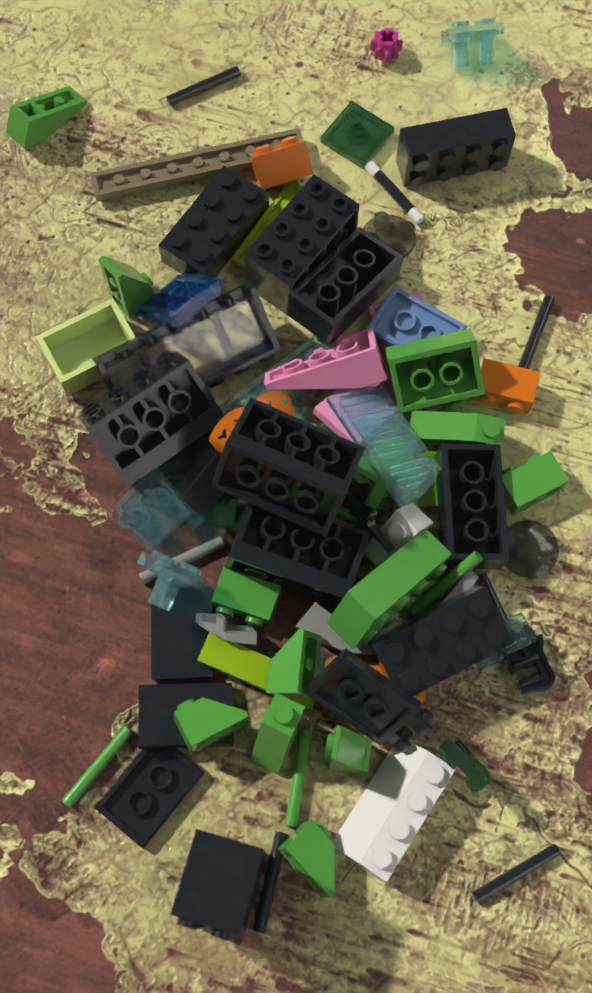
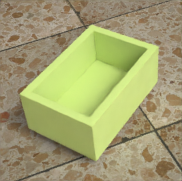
M112 298L35 337L65 394L69 396L102 379L92 358L135 338V335ZM135 354L106 370L111 375L135 363L139 358Z

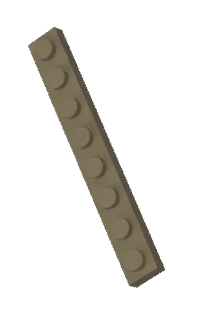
M300 128L91 172L90 177L96 202L216 176L223 166L228 167L234 172L253 168L249 154L255 153V148L266 144L275 147L281 145L282 139L292 136L303 140Z

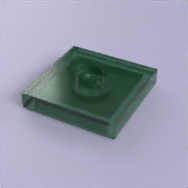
M351 100L322 134L320 142L364 169L367 163L373 159L392 136L395 127Z

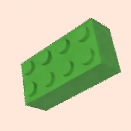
M426 528L423 529L352 587L343 597L327 621V624L352 649H355L362 642L368 645L379 634V629L382 626L385 628L390 626L399 616L398 612L401 610L407 611L417 601L416 597L419 594L424 595L436 584L432 579L437 580L448 567L445 565V562L452 553Z

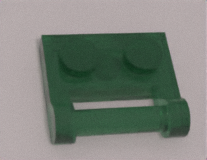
M456 735L448 737L439 746L444 751L441 754L443 760L452 769L459 768L467 776L466 785L471 791H481L491 781L489 770Z

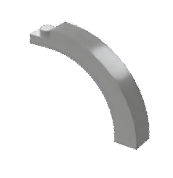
M473 571L467 573L455 584L438 605L476 586L474 583L479 576ZM316 602L295 626L298 630L304 629L321 635V644L332 649L343 651L346 648L353 654L374 655L369 644L365 645L364 642L360 643L355 649H352L327 624L332 614ZM399 625L389 626L387 628L381 627L379 629L380 632L376 637L382 635L383 633Z

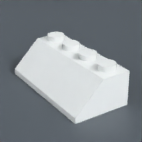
M414 744L404 753L399 752L393 746L332 841L335 844V849L382 882H387L456 769L429 751Z

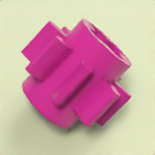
M386 28L380 32H375L374 40H371L370 50L375 51L374 59H379L385 63L398 59L399 51H402L403 40H398V31L395 32L392 29Z

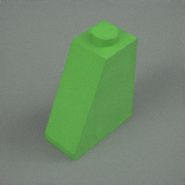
M278 693L275 694L262 720L250 757L251 762L275 774H279L305 719V706Z

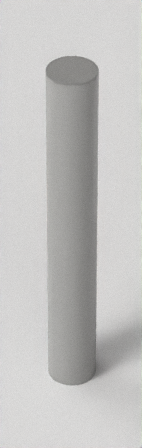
M221 536L143 571L139 573L141 581L144 585L225 547Z

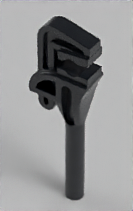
M487 573L478 575V584L486 586L514 644L505 648L508 657V669L511 675L517 674L521 669L531 668L533 663L537 669V672H533L530 677H524L516 683L521 695L549 690L555 682V674L543 652L544 639L542 634L536 636L533 629L529 626H525L521 633L513 629Z

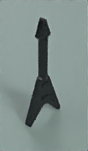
M346 493L342 505L364 525L366 530L371 531L370 534L388 553L392 552L395 547L373 519L377 515L376 510Z

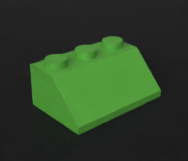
M471 328L385 348L399 413L485 394L476 340Z

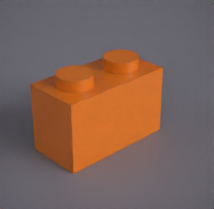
M296 136L282 139L281 145L271 147L270 144L255 148V153L249 154L257 184L262 189L271 188L314 174L306 143L301 138L297 139Z
M484 358L481 365V373L485 394L475 396L473 400L486 407L498 406L506 408L514 414H528L534 403L541 372Z

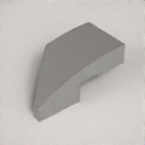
M196 613L195 622L210 633L227 641L256 645L257 632L251 625H226V618L222 613Z

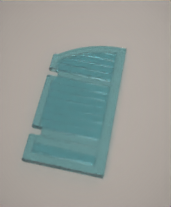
M381 384L375 387H367L327 397L326 402L356 444L365 447L363 456L399 508L418 500L428 491L442 468L432 455L425 457L423 453L428 450L401 411L398 408H390L389 405H392L394 402Z

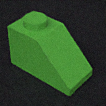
M299 629L269 662L266 693L272 695L278 693L286 698H311L305 694L307 684L318 675L321 635Z
M203 697L196 701L194 699L184 701L178 705V710L174 712V721L191 754L248 725L249 715L245 710Z
M313 820L304 821L278 850L321 898H331L335 893V844L329 838L331 835L329 830L321 822L317 821L315 823Z

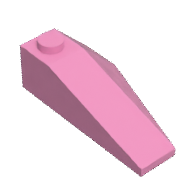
M373 327L338 339V346L329 350H324L322 347L318 348L305 361L295 359L266 372L264 380L266 390L349 389L365 386L370 388L379 385L383 380H387Z

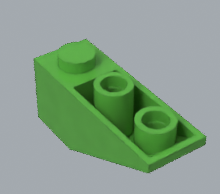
M336 725L335 733H328L324 760L330 761L329 769L366 775L372 740Z

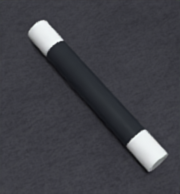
M373 161L367 163L365 169L417 225L420 224L425 218L422 213Z

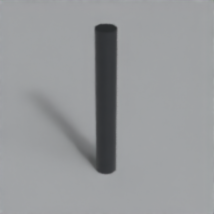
M238 66L232 67L166 96V100L169 106L175 105L241 76Z
M546 295L543 298L518 367L530 368L555 301L552 296Z
M275 831L253 931L266 934L283 858L278 848L287 840L288 834Z
M555 843L474 890L472 892L474 899L480 904L561 855V852Z

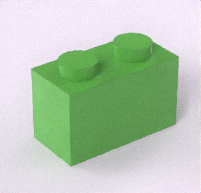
M551 451L542 456L540 453H536L527 458L524 465L518 468L513 465L502 471L505 504L513 516L562 491L569 482V479Z
M223 567L211 603L213 608L216 609V613H222L224 617L233 618L236 615L245 618L244 622L251 626L262 628V625L270 627L282 593L281 586Z

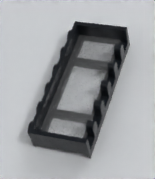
M245 283L92 358L109 391L116 385L121 384L123 386L131 381V376L136 371L145 367L148 369L156 364V359L161 354L176 350L190 361L206 387H215L225 381L224 378L233 373L238 375L246 372L250 368L249 365L257 361L265 362L275 356V352L281 350V347L255 287Z

